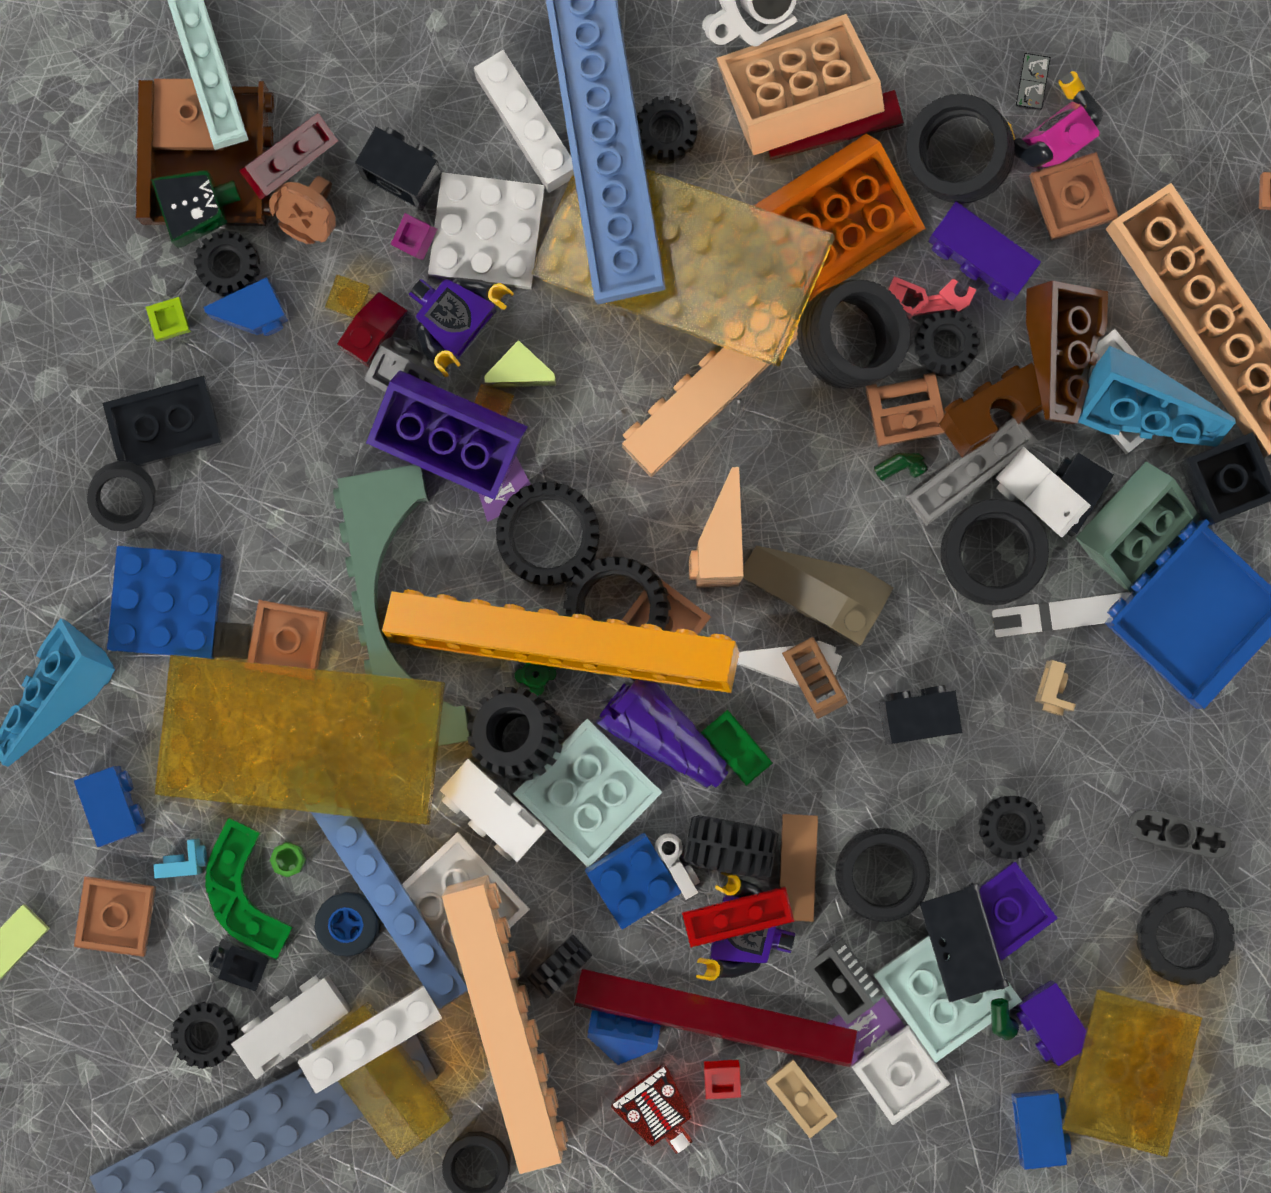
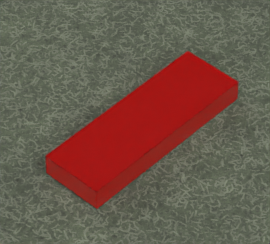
M785 886L682 912L690 948L794 922Z

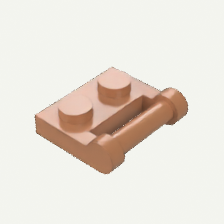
M934 372L923 374V378L879 387H877V384L865 386L878 447L945 434L939 425L944 417V412ZM925 391L928 396L927 401L882 409L881 400Z

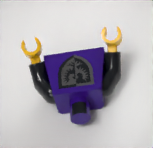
M457 278L453 282L445 279L435 290L424 280L420 279L410 291L409 296L423 306L415 316L419 322L416 333L423 353L435 364L444 377L449 376L445 371L449 364L455 363L457 367L461 365L458 359L497 312L495 305L503 310L507 308L501 302V298L505 294L513 296L514 292L504 284H491L483 280Z
M721 872V874L728 877L727 884L724 887L715 885V889L724 893L722 902L763 892L757 885L727 872ZM775 926L712 942L709 954L710 959L699 958L697 960V963L706 964L707 970L705 974L696 975V977L702 980L713 981L716 978H736L757 971L761 963L768 962L771 949L791 953L795 933L778 929Z

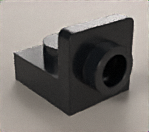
M221 939L219 946H215L210 954L209 972L220 980L256 991L269 958L260 953L236 946L228 940Z

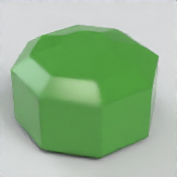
M286 842L274 848L270 862L275 873L290 877L302 872L306 856L301 846Z

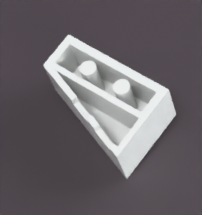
M467 759L440 789L445 795L442 802L456 814L460 810L471 819L468 825L481 837L484 838L487 834L497 844L494 848L508 861L512 858L516 862L520 861L548 829L471 759Z
M315 975L299 987L302 994L292 1001L288 996L284 997L270 1007L274 1013L262 1022L258 1016L241 1028L244 1035L231 1045L255 1079L262 1076L266 1071L352 1010L328 975L322 980Z

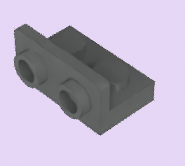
M390 337L379 345L364 381L386 392L389 382L399 370L437 387L440 386L445 377L425 354L413 349L410 342L399 337ZM446 367L445 371L449 373L450 369Z

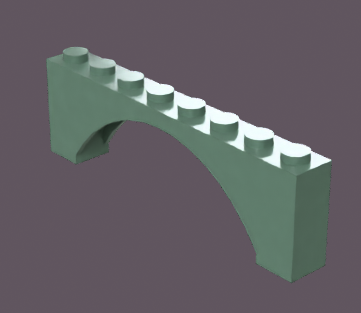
M409 465L338 478L339 488L333 489L336 508L343 509L345 522L339 523L342 542L349 543L351 556L345 557L346 568L349 578L355 577L357 591H352L351 594L355 612L361 611L363 625L358 626V635L361 646H367L369 659L364 660V668L367 681L373 680L376 694L370 695L373 715H379L382 728L376 729L379 749H386V755L392 756L467 742V737L472 735L467 730L469 719L466 706L455 707L439 699L424 689L407 673L391 651L382 632L377 600L378 581L387 549L396 532L411 512L420 503L429 501L423 468Z

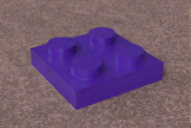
M1015 861L1011 862L980 886L979 893L1001 961L1058 919Z

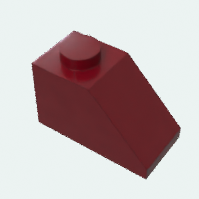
M378 292L355 315L337 345L343 352L369 368L379 345L392 337L408 310Z

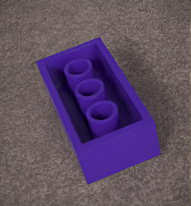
M399 370L389 382L366 444L495 500L504 486L528 426Z

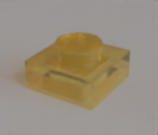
M336 274L325 308L354 318L365 306L371 288L369 285Z

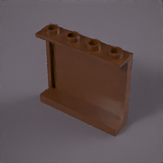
M153 80L138 81L136 219L142 225H166L151 179L208 171L213 177L216 186L234 180L240 193V201L223 206L227 223L224 226H266V216H272L269 207V200L272 195L259 199L239 171L268 150V147H272L274 143L273 127L268 126V113L274 112V94L269 92L264 81H259L258 87L231 86L248 140L224 147V150H155L153 148L154 82Z

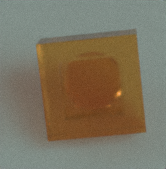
M481 384L474 403L507 417L514 400V395Z

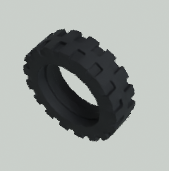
M1191 890L1168 891L1161 897L1153 899L1150 902L1151 905L1143 910L1141 914L1142 919L1136 928V933H1138L1137 947L1141 952L1143 962L1159 977L1180 985L1202 984L1209 978H1214L1220 974L1221 968L1223 966L1226 967L1231 959L1229 958L1230 952L1234 950L1235 946L1232 935L1235 934L1233 924H1230L1227 911L1212 897ZM1187 907L1196 909L1207 917L1213 928L1214 940L1212 949L1204 960L1196 965L1182 967L1174 965L1164 958L1158 949L1156 935L1158 926L1165 915L1175 909Z

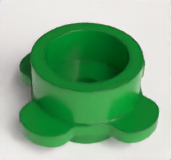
M526 663L522 669L516 670L515 679L518 683H524L530 688L531 693L538 696L544 692V686L549 680L556 678L557 672L552 666ZM534 671H537L539 673V677L534 678L532 676V673Z

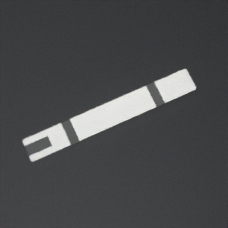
M1125 592L996 609L992 611L995 636L1004 637L1103 624L1110 617L1107 613L1109 608L1121 597L1126 600L1131 593Z

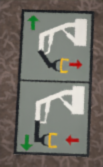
M1024 53L1016 106L1042 110L1051 57Z

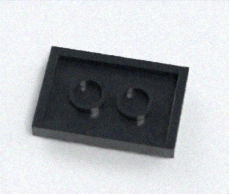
M204 375L102 403L117 461L132 462L141 467L223 444L207 380Z

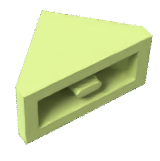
M519 340L484 376L486 388L556 386L555 374Z

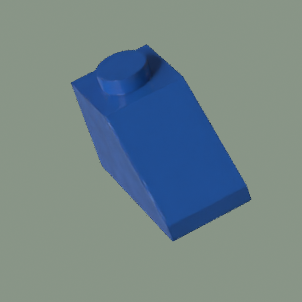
M267 277L203 307L206 314L212 320L255 335L263 333L264 336H269L283 329L282 324L289 321Z

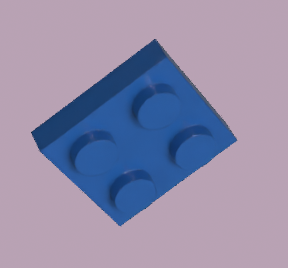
M645 832L584 869L622 930L682 893Z

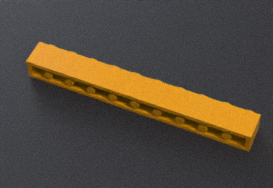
M409 589L404 590L403 593L391 592L382 632L390 643L732 693L739 658L736 641L723 634H712L711 637L698 636L694 631L688 629H677L676 632L663 631L661 627L653 624H642L641 627L629 626L626 622L618 619H607L606 622L594 621L590 616L583 614H573L572 617L559 616L557 612L549 609H539L538 612L525 611L523 607L514 604H505L504 607L491 606L489 602L480 599H472L469 603L458 601L455 597L445 594H439L437 598L427 597L419 591Z

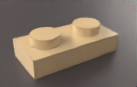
M794 1059L790 1060L765 1080L809 1138L813 1137L838 1117Z

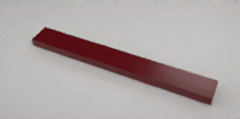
M586 969L581 970L574 1006L846 1067L852 1065L858 1031Z

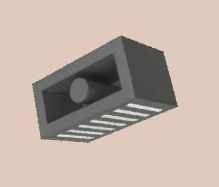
M842 938L805 966V969L847 1025L885 996Z

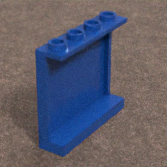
M1207 519L1197 523L1191 521L1178 534V537L1181 538L1180 542L1173 549L1168 546L1154 560L1157 564L1156 568L1149 575L1146 572L1142 573L1133 582L1131 588L1134 591L1126 600L1121 597L1109 608L1107 613L1110 617L1105 622L1118 637L1196 709H1205L1271 637V585L1207 527L1210 523Z

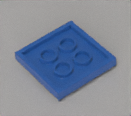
M117 546L107 650L214 659L223 555Z

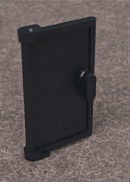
M970 883L968 886L961 887L959 891L919 903L949 1002L989 990L1005 989L1009 986L1008 980L1005 979L979 893V883Z

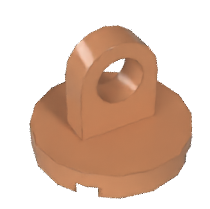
M317 176L309 187L294 182L280 185L269 200L270 212L273 217L276 214L280 220L278 223L280 228L293 239L306 244L326 241L336 227V216L331 205L326 201L332 183L321 176Z

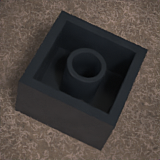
M375 126L355 161L361 177L423 211L441 179L438 161L434 159L436 154L423 145L417 144L416 148L405 143V137L392 128L387 127L384 131Z
M1253 432L1189 457L1179 463L1202 520L1207 519L1210 522L1208 526L1271 501V475Z
M941 685L920 689L921 696L911 697L910 691L887 694V701L878 703L885 745L963 733L956 690L946 692V686Z

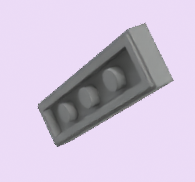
M1014 418L1010 419L998 428V432L989 443L963 458H958L906 497V500L926 526L1005 468L1022 447L1029 450L1038 443V440L1024 422L1018 425Z

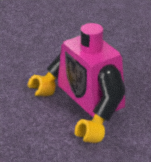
M1075 71L1070 72L1074 78L1072 82L1068 84H1063L1061 80L1058 82L1066 98L1073 99V102H1070L1022 139L1015 138L1012 126L1007 122L1014 138V155L1030 167L1041 169L1060 164L1100 135L1097 126L1102 120L1103 111L1090 93L1085 90L1082 81Z

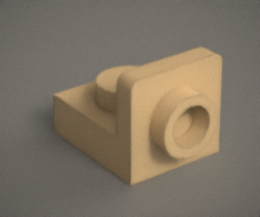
M1051 660L1046 662L1035 701L1044 704L1043 711L1063 716L1064 710L1068 712L1074 711L1076 704L1056 698L1058 693L1062 694L1065 690L1068 673H1064L1066 664Z

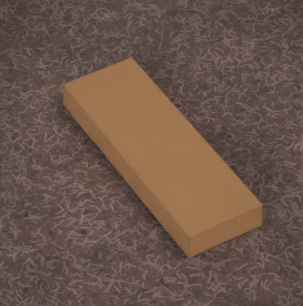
M782 814L779 888L786 887L794 921L814 922L817 815Z

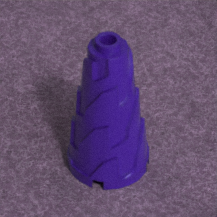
M631 678L634 681L631 686L624 683L599 715L601 718L596 721L597 724L614 736L629 742L653 759L665 763L684 775L686 774L704 787L708 788L712 785L716 788L728 774V771L725 769L727 763L715 752L707 739L695 728L691 720L671 701L665 691L653 681Z

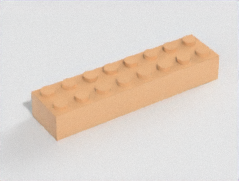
M1170 183L1113 220L1106 228V231L1229 414L1235 418L1236 424L1243 435L1253 432L1264 458L1271 454V330L1173 184Z
M486 875L447 886L442 894V900L519 1174L559 1164L562 1162L563 1151L567 1150L566 1142H568V1136L564 1122H557L556 1108H559L555 1089L554 1087L548 1088L546 1084L549 1068L545 1054H538L537 1040H540L535 1019L529 1020L527 1016L530 1000L526 986H519L518 972L521 971L516 951L510 952L507 943H509L511 932L506 916L501 918L499 916V903L502 902L497 883L490 884L489 876Z

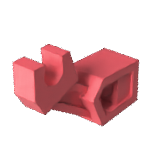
M895 276L888 288L899 299L900 304L903 305L908 319L918 315L941 313L944 310H951L955 313L961 312L970 305L976 289L969 286L965 296H957L954 288L958 281L952 279L937 295L927 296L924 288ZM906 292L912 294L914 298L919 297L920 299L917 306L913 309L911 306L907 307L901 303Z

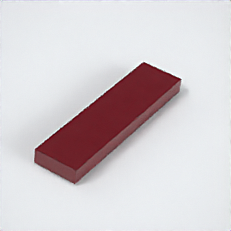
M896 91L882 93L885 111L768 151L770 160L858 138L865 134L870 135L903 126L904 120Z

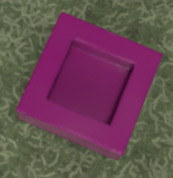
M405 213L390 245L418 259L424 260L438 229Z

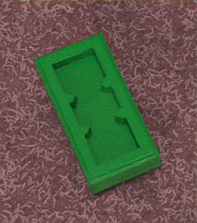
M726 710L701 732L745 786L773 764L729 710Z

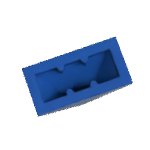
M592 1010L587 1037L617 1065L657 1050L661 1025Z

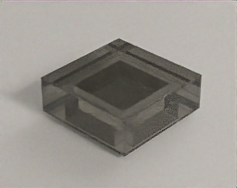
M215 622L213 657L248 659L252 625Z

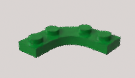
M229 817L208 860L205 876L206 893H208L211 907L215 913L214 916L232 937L277 960L292 932L293 926L262 912L250 902L244 891L243 875L261 832Z

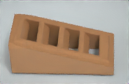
M814 637L782 653L817 719L848 703L841 686ZM811 652L816 656L799 666L795 663L796 660ZM818 665L821 666V670L803 678L802 674ZM827 677L828 683L810 691L809 686ZM834 690L835 695L817 704L816 699Z

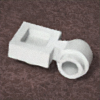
M671 833L661 835L655 842V850L661 860L667 865L687 900L698 893L695 885L699 884L700 880L690 864L684 867L679 860L683 851V845L679 837ZM672 841L675 844V851L672 854H665L662 851L664 842Z

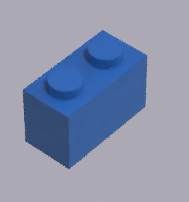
M112 766L74 781L97 847H104L144 832L141 824L145 823V816L141 806L138 803H133L130 791L134 790L127 770L122 771L121 766Z
M1054 1089L1012 1093L1020 1165L1025 1170L1067 1165L1066 1155H1071L1072 1150L1069 1134L1063 1133L1062 1119H1067V1107L1064 1097L1059 1098V1093Z

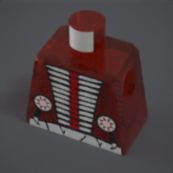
M666 1062L611 1101L613 1110L651 1147L665 1138L675 1154H677L693 1142L682 1127L692 1117L691 1111Z

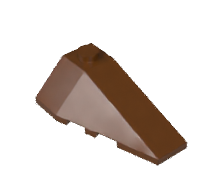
M1054 280L1027 288L1026 326L1045 420L1067 424L1078 423L1089 388L1087 377L1090 367L1096 365L1099 354L1095 353L1099 338L1105 335L1107 328L1108 291Z

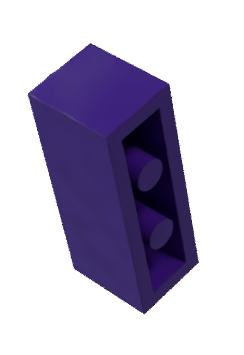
M958 202L953 204L928 240L933 245L931 249L934 253L945 260L951 258L961 265L959 269L966 276L973 280L980 278L989 285L988 290L1001 300L1008 298L1010 301H1013L1041 263L1037 258Z

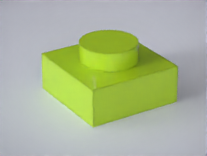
M180 297L146 306L152 331L157 342L191 332Z

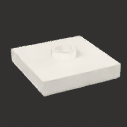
M909 1025L851 1065L892 1125L950 1085Z

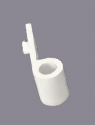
M1022 447L996 477L1000 482L996 489L1010 501H1013L1015 497L1020 499L1060 537H1063L1074 524H1077L1079 518L1091 506L1025 447Z

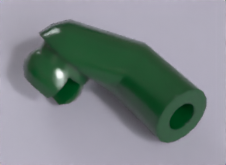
M897 453L875 465L874 470L879 479L884 481L905 469H908L910 475L916 478L926 473L928 467L923 461L925 458L919 453Z
M996 998L991 1001L992 1033L1004 1040H1011L1017 1035L1019 1024L1015 1019L1009 1017L1008 1000Z

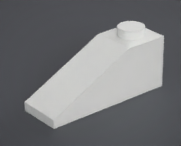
M817 641L816 643L833 674L836 675L842 656L835 654L836 647ZM794 646L739 652L737 665L800 687L782 655L783 652ZM811 652L796 660L795 663L799 666L816 656ZM818 665L804 672L802 676L806 678L822 668ZM827 677L809 686L810 691L828 683Z

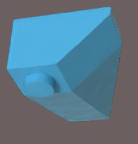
M1111 346L1108 347L1091 372L1088 381L1089 388L1078 420L1079 423L1106 434L1119 435L1120 431L1140 433V438L1152 439V435L1172 437L1175 442L1217 447L1236 423L1233 416L1141 358Z
M60 618L41 644L36 654L41 660L33 677L26 675L21 685L25 687L23 697L19 705H14L10 708L1 726L0 761L4 766L9 767L93 700L103 686L109 683L115 671L106 652L62 618Z

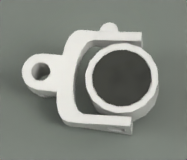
M719 0L722 10L716 14L707 15L703 20L702 27L705 30L706 36L718 45L729 43L737 36H740L749 45L759 46L769 38L798 22L796 17L791 14L796 5V0H740L742 8L751 17L764 24H768L761 31L757 32L753 31L746 24L737 8L735 0Z

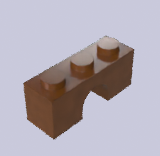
M1032 362L1023 368H1020L1018 365L1010 368L1001 375L1002 380L992 385L988 381L973 392V397L966 401L959 398L944 409L946 414L939 425L962 458L989 443L999 429L990 415L991 409L1006 410L1017 421L1018 425L1043 411L1035 366Z

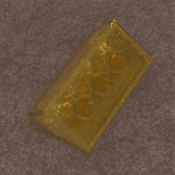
M368 1001L311 1044V1046L316 1050L378 1013ZM401 1044L338 1080L396 1159L447 1124L454 1115Z

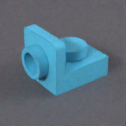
M199 838L187 840L189 860L185 861L184 854L163 856V863L153 865L154 878L202 874V867L207 866L206 846L200 845Z

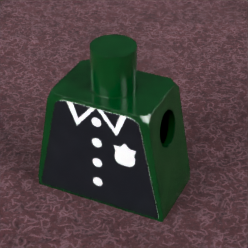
M208 171L151 179L171 242L178 249L224 226L227 223L223 206L241 200L234 180L216 186L213 177Z

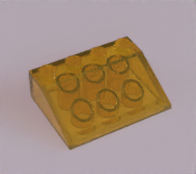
M1097 989L1062 1129L1167 1157L1202 1017L1190 1012Z

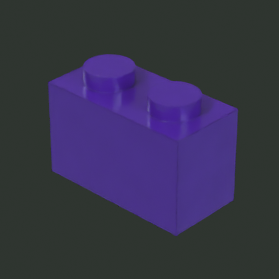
M1048 981L1021 998L1022 1002L1017 1004L1020 1011L1016 1013V1016L1027 1032L1031 1029L1034 1031L1039 1039L1035 1043V1047L1045 1062L1052 1060L1054 1064L1060 1066L1095 1044L1056 982Z

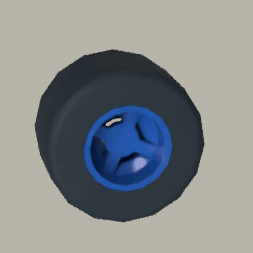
M344 892L330 897L321 905L315 917L314 929L317 940L325 950L336 956L350 957L362 953L374 943L380 930V918L365 896L360 893Z

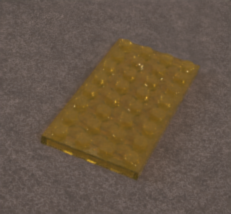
M646 169L666 290L607 302L605 304L780 367L835 236L831 232ZM572 175L536 256L531 274L537 279L594 299L575 177Z
M170 655L154 795L430 825L445 682Z

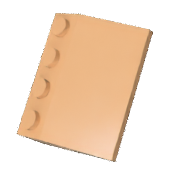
M847 14L765 41L759 46H750L717 58L740 126L753 156L885 111L881 81Z
M739 467L731 468L699 538L696 550H691L689 556V580H696V588L739 586L744 576Z

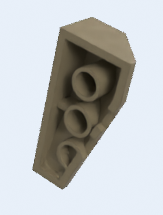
M756 545L743 566V579L856 647L862 645L894 588L864 569Z

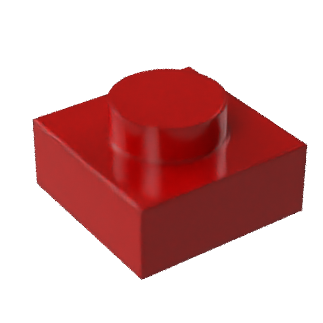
M739 1060L704 1061L706 1099L741 1098Z

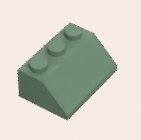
M1146 461L1090 523L1084 527L1076 539L1090 558L1125 590L1131 593L1133 591L1131 588L1133 582L1142 573L1146 572L1148 574L1157 565L1154 562L1157 556L1168 546L1172 548L1181 539L1178 537L1181 530L1191 521L1196 522L1200 515L1176 480Z

